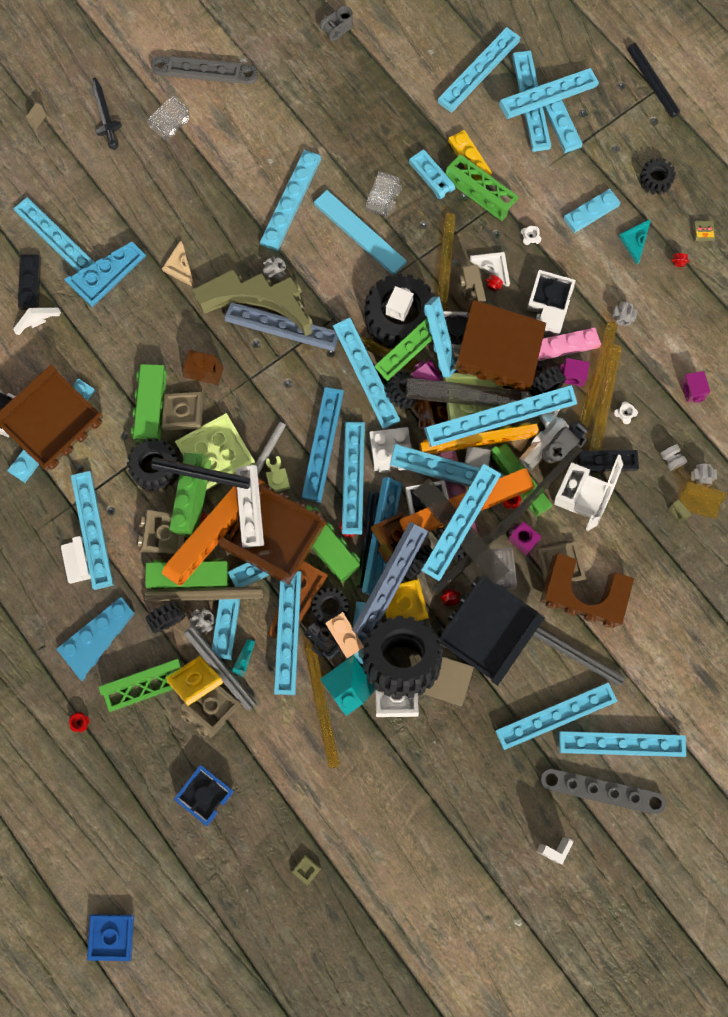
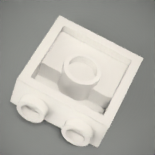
M408 427L370 432L374 471L385 473L389 472L390 469L396 468L398 470H406L389 464L395 444L412 449Z
M376 690V717H418V693L415 694L414 698L408 699L407 696H402V699H398L396 695L391 694L389 697L384 695L383 690L380 692Z

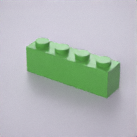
M141 364L140 371H137V382H139V387L135 390L137 407L133 409L135 426L131 428V436L136 443L140 441L142 444L144 439L147 438L149 441H152V438H157L158 441L161 439L163 400L167 379V371L164 365Z
M184 453L182 463L210 469L211 460L205 455ZM180 475L170 531L178 536L190 537L199 527L208 481Z
M310 505L306 506V509L312 511V509L319 511L316 507L312 508ZM327 522L312 549L337 579L343 583L360 569V559L354 552L350 553L346 549L348 546L341 537L337 538L333 533L335 531L334 528Z
M221 558L212 559V562H204L203 560L181 586H178L162 575L163 568L167 564L164 563V560H152V563H146L145 587L147 589L229 587V564Z

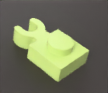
M279 456L276 457L277 463L275 465H271L269 459H266V465L271 470L266 475L269 486L274 489L273 492L290 489L285 468L279 469L281 467Z

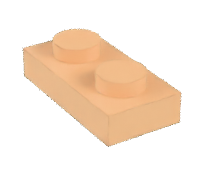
M343 612L325 623L346 658L363 649L362 642L357 634L352 631L353 628Z

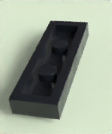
M40 255L20 256L18 308L20 310L39 308Z
M638 450L578 451V465L589 469L590 472L612 471L618 455H620L623 463L621 471H638Z

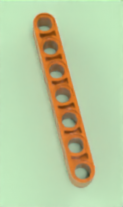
M527 468L499 478L480 511L535 488ZM466 492L402 518L399 522L403 532L406 530L409 522L426 529L428 532L448 525Z
M258 478V484L263 486L265 482ZM233 486L163 568L162 575L178 586H181L218 544L221 537H224L240 518L237 487Z

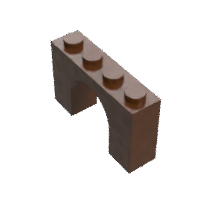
M560 553L552 556L540 602L545 603V606L550 609L565 610L564 613L576 616L578 614L584 616L583 619L586 621L603 622L602 625L608 628H615L623 624L634 578L617 572L608 575L605 591L600 602L596 605H587L575 597L571 587L577 559Z

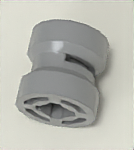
M678 444L660 453L662 458L667 461V467L670 471L679 468L687 462L685 456L681 455V449Z

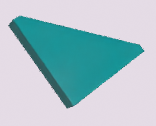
M650 219L619 235V239L636 265L640 262L651 222Z
M247 639L232 671L238 676H245L255 645L254 640Z

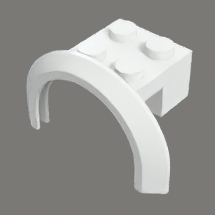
M618 455L608 482L589 476V469L571 462L556 495L554 505L589 518L586 531L596 527L623 466L621 456Z

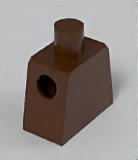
M189 350L183 368V377L219 386L224 367L214 355Z

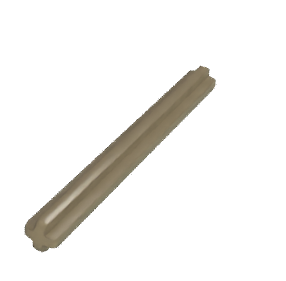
M263 587L147 589L144 597L146 601L262 599L264 590Z

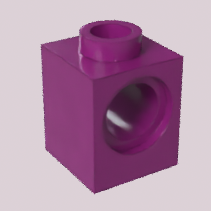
M566 358L565 363L561 364L559 368L566 378L564 383L583 387L587 381L590 362Z
M430 359L427 362L422 360L414 366L415 370L411 373L424 393L443 379Z
M705 371L685 374L682 378L681 385L686 402L693 401L694 403L704 401L710 394Z
M523 521L520 526L515 524L509 531L511 535L508 540L522 553L527 555L539 542L541 536ZM518 534H526L528 541H521Z

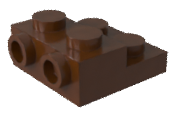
M423 394L415 403L414 410L420 417L419 428L423 430L425 436L424 428L449 421L446 397Z
M403 512L371 527V530L381 544L378 551L386 564L404 533L399 522L402 518L406 517Z

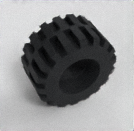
M147 438L144 439L142 444L139 441L136 443V448H131L132 454H128L127 457L129 460L127 462L129 474L141 488H145L147 491L153 489L157 492L161 487L163 490L167 489L166 485H172L174 483L172 481L173 478L177 480L178 474L160 470L155 473H146L143 471L145 462L152 457H162L166 460L179 462L175 451L162 439L158 441L157 438H152V441H149Z

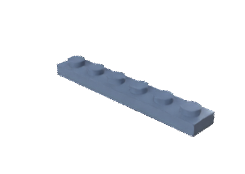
M232 302L225 315L226 322L331 351L335 350L339 340L334 330L310 325L312 333L305 336L299 327L287 317Z
M409 522L352 629L355 634L367 638L368 632L371 629H375V625L381 621L428 533L426 529Z

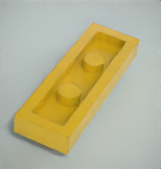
M465 130L449 137L448 142L457 156L461 154L492 176L491 170ZM471 174V178L475 181L481 180L478 174Z

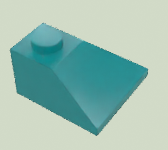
M354 655L320 678L345 716L361 706L376 690L374 684H370L367 680V675L364 674L363 668Z

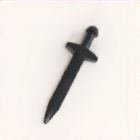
M93 78V91L103 126L99 127L95 132L98 136L107 135L109 148L115 150L118 148L119 143L115 139L114 132L120 129L122 124L120 121H111L102 87L98 80Z

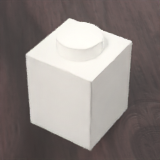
M395 286L386 305V315L404 322L413 302V293L406 288Z
M543 308L541 314L537 313L536 320L546 322L544 335L554 337L560 334L565 318L564 313Z

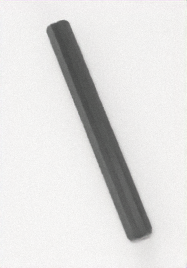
M193 626L189 627L184 632V635L210 667L220 676L224 684L247 711L251 710L256 705L254 699Z
M541 626L534 633L533 636L613 684L617 686L622 685L625 679L623 675Z

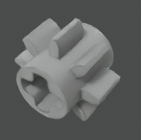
M272 256L263 262L265 265L263 273L268 279L277 281L286 275L284 272L286 265L281 258L275 259Z
M621 302L619 306H615L612 318H617V324L628 326L631 322L635 321L638 310L633 309L634 305L629 302Z
M699 464L691 472V480L695 481L699 487L711 486L712 482L717 479V470H713L710 464Z
M203 608L199 611L196 609L191 614L192 617L189 619L190 626H193L200 635L204 631L208 633L213 629L212 625L215 623L214 616L209 610Z

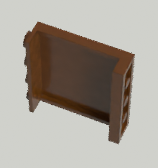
M473 300L468 308V318L457 361L453 369L458 370L461 374H471L481 380H490L500 386L513 387L516 391L527 392L533 384L546 322Z
M52 364L0 410V427L45 471L48 469L53 470L60 463L58 460L63 455L68 456L74 450L73 446L78 441L80 443L88 437L87 433L92 428H98L103 422L102 413L98 412L58 373Z
M263 484V486L259 485L264 546L242 548L240 519L228 539L226 540L221 537L218 545L232 555L290 585L327 523L322 518L323 514L315 509L310 511L306 509L303 503L297 500L295 503L290 501V497L282 492L277 494L273 492V488L266 484Z

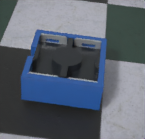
M200 765L174 800L204 825L209 826L219 813L218 807L221 804L225 805L235 791L206 767Z

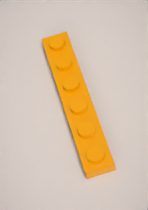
M523 423L519 427L514 428L504 426L500 430L493 431L491 429L433 447L429 446L426 439L420 444L419 451L437 454L467 449L468 446L479 447L533 438L539 430L537 424L531 425V423Z

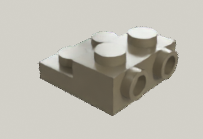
M468 264L462 266V274L459 275V283L457 284L459 295L462 294L463 301L469 300V306L473 300L485 303L486 298L478 265L472 266Z
M147 510L144 515L140 516L139 527L143 528L142 535L138 534L136 546L140 547L139 552L174 555L184 543V536H178L169 530L172 514Z
M217 686L189 706L184 703L181 706L180 712L185 722L189 724L193 722L197 726L196 729L201 736L212 738L225 724L226 720L238 709L240 703L221 686Z

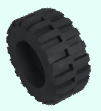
M402 273L396 274V277L388 275L385 276L384 281L382 279L377 281L376 287L372 286L369 290L364 306L365 325L368 327L370 336H374V340L378 344L383 342V347L387 349L390 346H397L427 318L424 312V305L432 297H436L431 292V287L428 284L423 285V280L420 278L416 280L413 279V275L407 274L406 277L402 276ZM395 286L406 288L413 293L412 304L417 308L419 315L408 324L392 323L383 315V309L386 307Z
M397 616L396 619H392V617L385 619V623H377L375 629H371L368 632L363 646L364 674L367 675L369 683H374V688L378 692L383 690L386 696L390 697L392 694L396 695L398 699H402V696H407L409 699L414 698L416 693L422 695L425 693L426 688L430 689L434 685V681L438 679L441 670L443 648L440 644L439 636L437 634L434 635L435 630L431 626L426 627L424 621H415L414 617H408L407 619L403 618V616ZM403 646L416 651L422 660L412 667L399 668L388 663L383 655L391 648Z

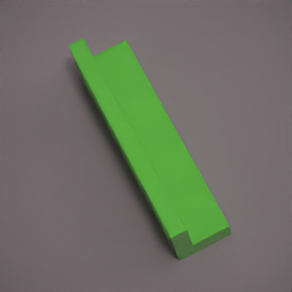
M461 154L447 167L446 175L453 182L454 186L501 221L506 218L508 210L519 198V196ZM461 162L467 167V170H460L456 166ZM471 174H478L481 180L475 181L471 178ZM486 185H493L496 191L487 190ZM500 196H508L511 200L506 204L501 200Z
M428 318L420 323L374 366L386 381L433 340L429 332Z
M506 443L499 448L495 446L491 449L490 458L503 475L507 476L525 469ZM531 477L535 488L520 496L535 518H537L553 505Z
M176 659L100 686L99 690L101 695L105 697L108 711L112 712L174 690L171 686L165 687L166 683L169 684L166 677L183 667L181 661ZM157 678L163 681L159 690L153 691L148 688L153 679ZM136 685L144 688L139 697L134 698L128 695L132 687ZM118 692L124 695L120 704L112 705L111 694Z

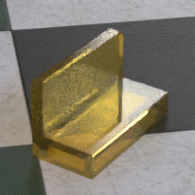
M687 482L682 488L680 501L690 513L716 519L720 504L725 501L727 493Z

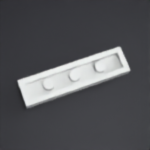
M249 465L235 468L236 475L251 479L249 489L237 487L242 548L264 546L257 466Z

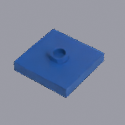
M90 914L87 961H131L135 915Z

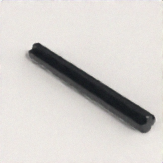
M637 43L630 44L627 49L659 100L672 118L678 116L680 113L679 107Z
M156 457L151 462V467L155 470L249 489L251 484L249 477Z
M370 492L368 497L357 585L360 589L363 588L373 534L371 527L375 523L379 493Z

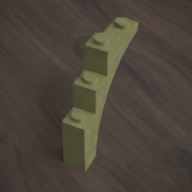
M231 270L193 289L195 298L204 314L218 308L230 306L231 302L239 305L262 306L289 318L305 336L312 333L310 326L313 324L308 314L305 315L303 313L304 308L300 297L302 290L297 282H293L291 277L272 286L270 280H265L262 273L244 282L240 275L237 276L234 270Z

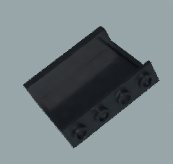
M482 575L481 578L479 576L475 578L471 584L474 589L470 594L465 593L459 602L462 606L458 611L454 609L448 618L451 621L447 628L443 626L437 635L441 640L440 644L492 679L491 682L498 686L543 622L545 616L487 576Z

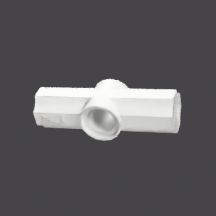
M556 416L550 428L541 431L534 438L531 446L519 458L523 467L531 471L542 459L543 449L551 442L556 433L565 426L569 428L566 421Z

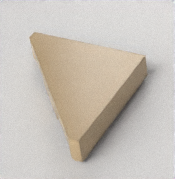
M179 241L162 270L193 287L194 282L184 246Z

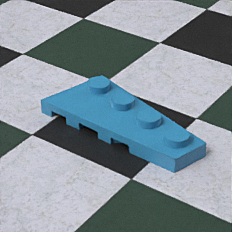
M130 242L112 252L111 255L96 261L93 265L83 268L75 275L65 278L64 281L93 308L146 255L133 242Z
M120 597L57 648V651L81 681L86 678L90 669L96 665L100 656L112 644L111 642L123 630L135 613L124 599Z

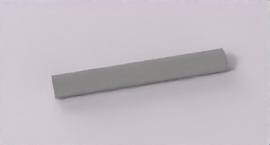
M278 423L255 463L257 474L261 471L266 459L286 426L284 423Z

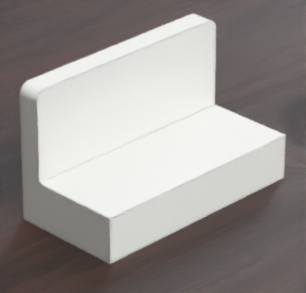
M81 536L72 538V543L61 546L67 579L70 584L91 579L84 541Z
M563 837L556 851L540 844L536 852L556 863L563 864L574 841Z

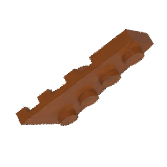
M304 561L298 570L302 573L299 624L310 608L315 595L318 594L328 577L327 574ZM279 604L278 608L276 609V613L269 632V635L275 638L276 640L278 632Z

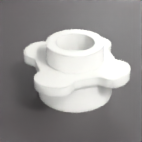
M528 226L521 230L525 245L541 242L537 226Z
M622 402L621 407L614 411V415L622 419L624 424H629L631 419L638 414L634 406L628 402Z

